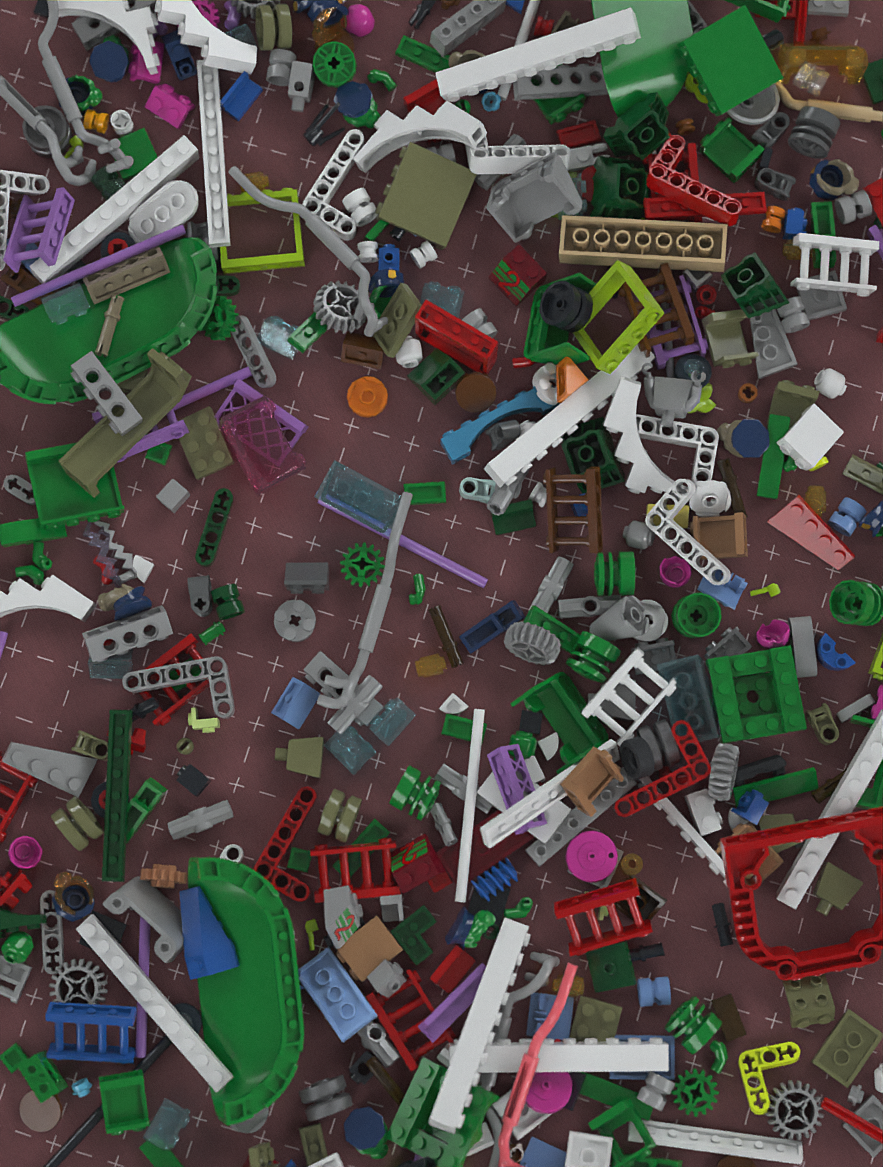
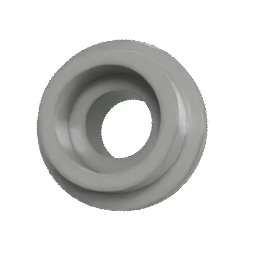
M852 1085L847 1100L852 1103V1106L862 1102L865 1092L861 1090V1085H858V1087Z

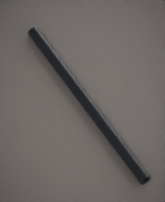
M165 1035L132 1071L142 1069L144 1074L173 1043L171 1039ZM102 1104L43 1167H58L104 1118Z

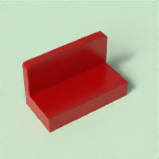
M456 944L429 979L449 994L475 963V959Z

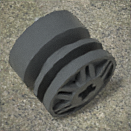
M803 107L799 112L795 122L796 126L793 127L787 142L793 150L802 155L815 159L826 158L830 151L829 148H831L833 143L831 139L835 138L840 121L835 115L821 108Z

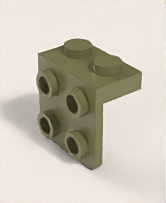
M782 380V382L779 381L775 386L769 414L791 417L790 430L802 416L803 411L817 401L819 391L814 390L815 388L809 385L801 387L794 385L795 383L792 381Z
M825 973L821 976L802 977L800 980H783L784 990L790 1007V1024L792 1028H806L812 1024H827L834 1021L835 1006Z

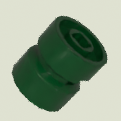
M236 584L221 586L211 591L214 604H218L216 611L219 620L231 619L245 613L242 601L238 600L240 594Z

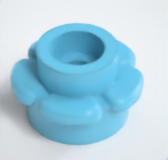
M488 92L482 97L483 108L486 111H496L500 107L501 97L498 94L496 95L495 92Z
M87 1078L80 1079L72 1084V1094L83 1097L91 1092L92 1084L89 1083Z

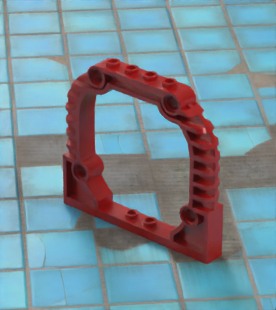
M883 807L720 838L736 939L744 954L751 961L765 969L774 971L781 980H800L802 977L821 976L823 973L841 972L847 968H862L879 960L881 950L883 949ZM851 831L855 838L864 843V853L876 865L880 911L873 926L857 931L851 936L849 942L801 952H795L787 946L769 947L759 935L753 893L762 883V877L758 870L764 860L770 855L768 846L789 842L800 843L809 838L820 839L830 834ZM876 849H880L878 853L873 854ZM748 874H753L751 878L745 879ZM783 964H787L784 968H780Z

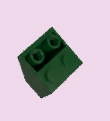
M436 348L407 375V378L436 405L456 387L457 382L465 375V372L451 357Z

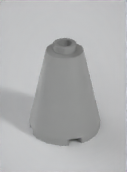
M632 595L625 596L591 623L589 633L606 641L641 636L647 633L649 629V618L644 617L643 611L645 608L639 599Z

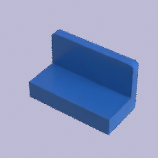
M244 71L221 99L222 110L239 122L262 93V87L250 80L248 73Z

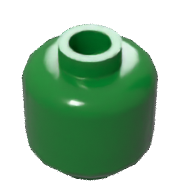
M516 731V734L510 736L509 745L519 744L524 760L535 756L537 740L533 737V733ZM508 751V754H509L510 756L514 757V761H515L516 758H515L514 752H513V751Z
M12 932L3 943L1 951L7 962L11 964L23 963L32 952L34 944L31 936L26 932Z

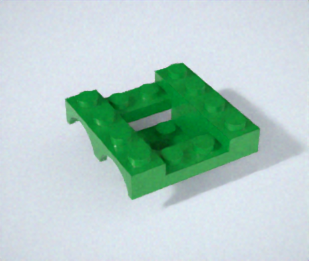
M791 645L734 656L711 658L705 661L712 684L713 706L719 721L720 743L725 744L807 729ZM749 691H754L758 695L755 703L748 701L747 693Z
M423 1057L385 1138L411 1150L421 1157L429 1156V1158L435 1160L437 1167H463L469 1150L475 1143L480 1141L483 1135L482 1123L486 1112L495 1101L499 1100L500 1096L478 1084L476 1087L472 1086L469 1094L473 1096L469 1107H464L462 1115H465L461 1129L456 1128L455 1134L429 1125L430 1117L448 1068Z

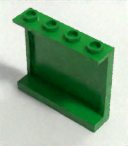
M746 5L678 43L680 56L686 59L689 65V73L692 77L696 78L700 93L703 96L705 95L709 102L707 104L708 108L716 117L784 78Z
M77 443L25 452L41 529L46 528L47 531L58 529L59 525L67 524L70 527L80 524V521L96 522L100 520V517L116 518L121 516L125 508L122 505L114 466L97 481L98 484L96 486L100 493L93 498L65 473L59 463V460Z

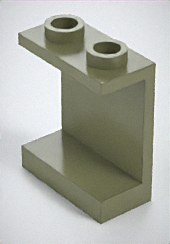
M742 309L711 313L701 320L714 367L722 366L723 368H729L738 363L740 366L751 364L752 359L759 356L758 352L748 353L740 325V322L747 318Z

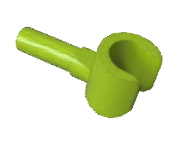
M74 136L69 140L72 147L63 156L64 158H69L74 152L75 147L81 146L83 148V142L78 136Z
M773 583L762 589L750 591V595L754 596L769 592L770 596L773 597L780 594L781 591L778 585Z
M315 919L309 920L305 924L310 951L315 950L313 932L319 930Z

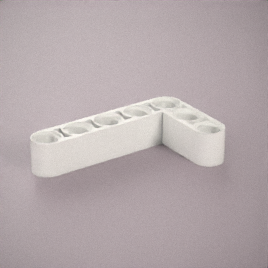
M486 135L475 148L465 144L469 169L475 174H513L553 152L560 156L566 169H568L570 149L565 145L488 146Z
M352 129L345 135L303 201V205L306 208L311 205L317 206L318 208L311 213L313 215L317 214L339 238L345 241H350L356 236L355 221L328 204L354 165V156L364 146V136L357 129ZM352 139L360 140L358 144L350 143ZM343 155L350 157L347 161L339 159ZM331 172L339 174L336 178L329 177ZM320 189L328 190L324 195L318 193ZM328 215L335 217L331 222L324 220ZM344 226H351L352 230L344 232L342 228Z
M0 170V271L3 270L6 264L3 258L7 248L10 193L33 196L44 194L49 190L50 186L45 176ZM16 178L21 182L20 188L15 185ZM35 181L40 183V190L35 188Z
M636 414L637 430L640 438L696 448L691 481L695 484L697 482L696 476L699 474L704 475L706 481L712 479L719 439L718 432L715 429L674 421L673 426L668 427L672 430V435L667 436L662 432V429L667 426L661 424V418ZM649 424L652 427V431H644L642 425ZM683 432H691L693 438L685 439L683 437ZM710 435L713 438V442H705L703 436ZM700 455H707L710 462L703 463L700 460Z
M678 479L647 514L646 525L714 585H724L731 578L729 569L673 520L696 490L693 481ZM683 483L688 485V491L685 494H682L680 491V486ZM669 499H673L675 503L672 510H669L666 506ZM657 514L661 517V523L658 526L653 523V518ZM672 528L677 532L676 538L673 540L668 535ZM687 542L692 545V551L689 554L684 551V545ZM702 556L708 559V564L704 568L699 563ZM717 570H721L724 574V578L721 581L715 578Z

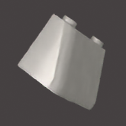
M553 152L497 182L491 190L486 209L516 243L522 239H528L532 235L535 224L562 210L566 215L577 214L582 208V200L562 159L556 152Z
M140 876L134 877L103 902V905L113 914H121L128 908L135 910L162 936L156 941L154 950L157 956L165 963L172 962L184 949L181 910L156 887H152L150 881L140 880Z

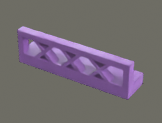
M519 744L498 747L487 755L506 809L524 798V791L528 794L535 791ZM508 751L514 752L515 761L510 759ZM516 771L522 774L523 781L517 778ZM542 812L537 816L538 821L533 822V820H530L517 829L515 834H522L531 828L546 825L547 821L544 813Z
M483 963L475 968L418 1026L432 1043L473 1003L484 974L483 971L486 969Z

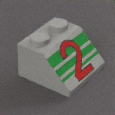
M349 886L324 890L325 926L336 949L341 948L359 928L360 917H363L362 906L358 904L356 893H352Z

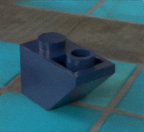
M178 30L162 36L161 39L179 81L198 74L187 44L181 43V35L178 34Z

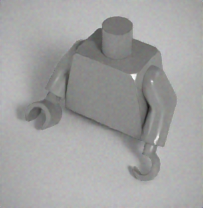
M645 363L641 370L646 375L644 377V388L649 406L655 410L657 416H662V425L667 427L673 426L674 418H685L687 413L691 412L700 402L701 382L706 379V374L702 372L699 380L696 377L697 370L692 372V380L656 376L654 378L651 376V372H646L644 369L645 366L653 367V365Z

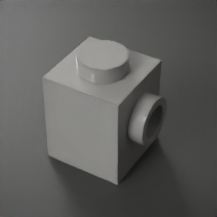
M386 959L367 976L376 991L387 998L399 990L401 985L407 981L402 975L403 969L396 962L392 964Z

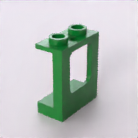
M46 1050L36 1053L17 1066L40 1103L69 1087L52 1059L46 1057Z
M630 1099L621 1101L588 1123L592 1131L598 1129L601 1136L613 1137L611 1154L617 1163L614 1167H632L634 1165L633 1160L638 1157L640 1160L652 1154L651 1149L657 1146ZM631 1121L641 1136L645 1147L627 1158L616 1141L613 1132L626 1122Z

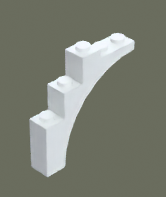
M57 0L59 17L86 16L115 26L138 47L150 75L158 73L157 66L160 65L157 53H153L152 47L155 46L153 34L157 33L156 25H159L156 13H152L150 7L130 11L128 0Z
M156 0L155 12H158L157 21L179 25L178 34L181 35L182 44L202 47L201 57H204V66L240 73L246 71L248 74H252L256 65L257 46L240 42L214 27L199 12L191 0Z
M448 101L434 115L416 105L404 120L386 110L374 124L377 129L376 133L357 152L353 160L359 169L366 173L383 157L408 145L410 142L414 143L429 139H449L475 148L487 132L481 121Z
M621 376L606 414L604 426L610 432L616 434L619 431L622 432L614 456L618 457L617 460L622 463L629 464V461L632 462L625 486L628 487V491L635 494L645 493L647 486L651 487L650 490L660 494L662 491L667 492L675 481L664 474L650 459L642 445L637 430L636 407L641 382ZM681 485V493H687L688 487Z
M54 575L44 580L41 585V591H38L20 578L10 585L8 595L0 591V618L21 610L41 608L61 611L86 622L97 606L93 601Z

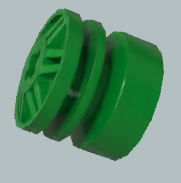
M332 41L323 44L317 49L313 58V68L316 76L323 84L328 87L338 88L351 82L356 74L357 64L354 54L345 44ZM332 59H336L337 62H340V65H337L336 67L337 69H333V67L329 65V63H332Z
M603 552L597 553L594 563V584L598 596H603L604 586H607L608 596H612L614 586L618 587L620 596L634 595V552H619L617 561H613L612 552H607V561H604Z
M842 581L831 592L829 599L830 611L838 622L849 625L872 626L883 617V590L878 585L870 582Z
M693 593L679 599L673 606L671 614L672 624L676 631L688 638H700L713 633L719 626L722 617L721 608L717 601L704 593ZM694 611L695 615H698L699 617L695 620L694 618L690 617V614L694 613Z
M582 631L576 644L583 651L572 650L570 654L578 660L568 658L565 663L582 677L604 684L607 678L600 672L606 674L611 672L604 663L615 664L621 650L594 634Z
M409 765L389 805L402 810L408 803L411 805L409 815L412 816L417 808L420 811L416 819L421 821L434 805L439 795L441 782L436 780L431 788L428 785L432 777L428 776L423 783L420 782L422 771Z
M695 995L688 1001L683 1002L672 1013L664 1027L668 1032L676 1028L672 1035L675 1039L685 1034L681 1045L692 1055L710 1040L722 1024V1021L713 1012H709L704 1016L701 1015L705 1005L702 1003L695 1008L699 1002Z

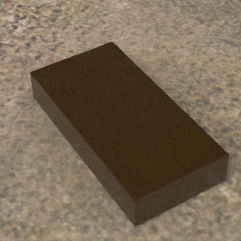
M732 993L711 1000L716 1016L722 1021L720 1027L726 1042L747 1035Z

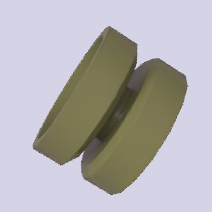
M276 4L273 11L269 5H258L255 18L259 49L261 51H269L273 49L274 45L278 49H290L292 44V23L288 5Z
M334 789L323 809L318 832L329 836L335 825H337L335 839L346 843L357 818L362 799L352 795L344 807L345 793Z
M74 796L66 803L69 813L59 808L51 815V818L66 839L81 852L89 845L86 834L90 838L97 839L104 833V830L90 809Z

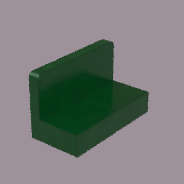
M532 499L509 504L504 514L499 516L491 512L496 535L536 527Z

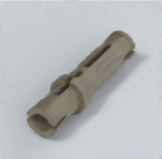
M111 295L108 311L104 313L105 321L94 352L100 357L102 354L103 357H108L116 324L121 318L119 314L124 298L119 295L117 298L116 295Z

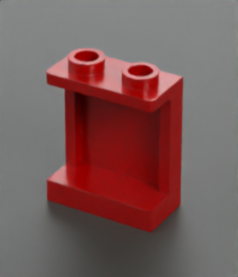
M437 79L404 97V106L408 112H411L417 105L432 115L446 102L440 95ZM429 139L426 141L428 144H431L433 142L438 143L443 139Z

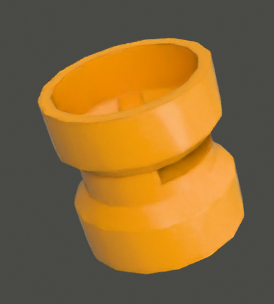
M88 109L84 116V128L87 130L95 129L97 132L105 134L109 123V114L103 112L99 114L95 110Z

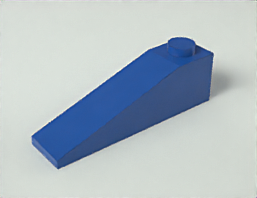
M200 886L179 891L184 956L190 980L238 967L239 962L232 940L228 939L225 935L222 923L215 918L212 906Z

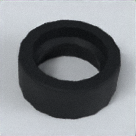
M634 737L621 743L620 758L628 776L634 780L650 776L654 772L655 763L648 743L642 737Z

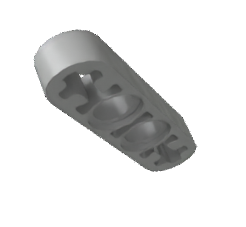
M238 315L235 317L238 324L233 326L236 331L231 333L257 385L261 388L272 387L276 383V374L248 318L244 315ZM247 337H249L251 340V346L249 348H247L245 345V339ZM256 355H258L260 358V364L258 366H256L254 363V357Z
M48 890L40 898L41 914H46V919L48 916L54 915L58 922L53 928H50L46 923L41 924L43 966L47 973L54 975L58 974L57 968H64L62 917L57 915L56 912H45V909H50V904L45 899L49 898V894H52L53 897L56 892ZM50 937L58 939L59 944L57 948L50 949L48 947L47 941ZM59 951V955H55V962H59V966L53 971V968L49 967V963L52 962V955L48 956L47 952L54 953Z

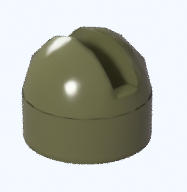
M181 738L177 742L176 747L179 753L188 755L193 751L194 743L189 738ZM188 741L189 744L182 751L180 748Z

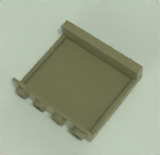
M410 142L407 147L403 146L399 154V158H402L399 166L395 164L391 176L394 178L392 183H387L383 195L386 197L384 202H379L375 213L378 214L376 220L379 221L381 219L432 242L436 244V248L444 250L477 174L472 173L470 169Z

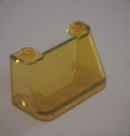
M785 43L778 51V68L784 77L780 82L788 84L792 75H798L799 66L838 65V75H845L848 78V85H859L868 67V55L865 49L851 43Z

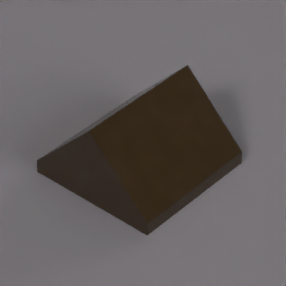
M631 874L625 881L637 879L640 895L636 896L635 899L643 921L647 919L652 920L667 900ZM627 900L615 902V907L634 921Z

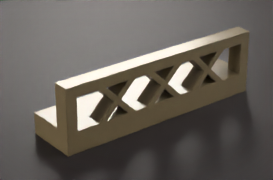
M157 246L82 279L93 303L97 304L111 298V295H118L168 274L170 270L162 251Z

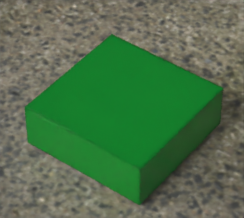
M166 443L149 448L145 458L165 466L173 447Z
M292 847L287 868L308 873L312 858L310 851Z
M17 1042L0 1055L1 1061L11 1074L19 1069L17 1066L29 1059Z

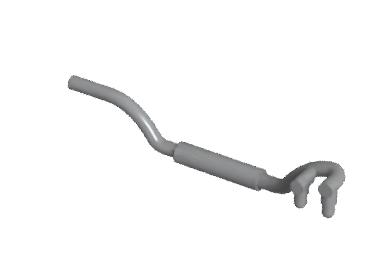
M47 0L49 8L48 20L38 39V47L43 57L42 64L67 121L72 124L79 139L98 146L99 154L109 152L116 159L114 163L106 166L108 173L129 169L134 160L131 156H125L119 149L121 144L119 139L115 138L109 141L98 135L88 133L82 124L81 119L83 117L58 60L56 56L52 55L48 46V42L57 26L59 6L57 0Z
M0 75V96L34 130H39L46 137L52 158L64 180L74 186L85 185L95 180L96 161L91 159L83 174L79 176L73 175L69 168L84 161L82 156L83 148L81 146L75 147L72 156L64 158L57 136L46 124V119Z
M236 166L229 170L228 173L240 186L262 205L279 211L299 214L306 221V226L349 270H353L360 277L358 288L359 303L354 313V318L361 321L364 316L367 317L368 321L364 329L366 336H373L376 331L389 322L387 317L378 319L374 310L375 305L370 302L368 288L371 278L367 269L360 263V258L317 214L313 215L300 203L281 201L267 196Z
M402 493L388 542L383 576L380 584H377L359 642L358 649L360 651L356 664L347 679L326 675L324 685L343 689L337 699L320 694L317 705L324 708L340 709L349 703L354 689L364 672L369 654L373 653L392 591L390 585L395 571L402 529L413 496L411 493Z
M531 952L530 959L543 965L538 974L529 972L525 974L524 979L529 981V984L510 992L506 1006L502 1005L500 1013H502L498 1026L494 1025L492 1032L495 1033L493 1042H497V1039H507L512 1021L510 1015L513 1004L532 995L540 987L549 984L548 977L553 967H557L560 963L558 957ZM498 1072L481 1073L479 1079L481 1087L490 1091L491 1087L495 1086ZM490 1106L485 1115L491 1125L495 1144L489 1167H498V1138L502 1124L496 1111Z

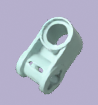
M467 477L461 481L459 493L465 499L488 503L495 491L496 483L494 480ZM471 484L474 487V491L468 493L463 489V486Z

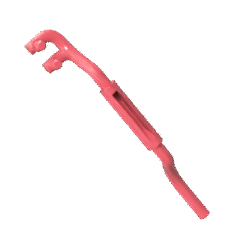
M567 964L555 1002L547 1018L534 1034L528 1052L523 1055L501 1120L503 1126L498 1138V1167H525L511 1160L509 1140L514 1126L517 1127L538 1066L540 1060L538 1054L541 1045L558 1021L567 1001L578 968L575 964Z

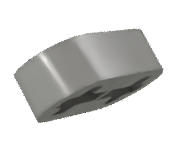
M9 475L5 478L4 488L10 494L26 504L36 505L33 498L28 500L29 497L24 493L25 490L33 492L31 483L17 475ZM17 480V484L21 487V489L18 490L17 488L13 487L11 490V485L9 483L11 481L15 482Z
M868 694L842 709L836 715L841 723L876 702L871 694Z

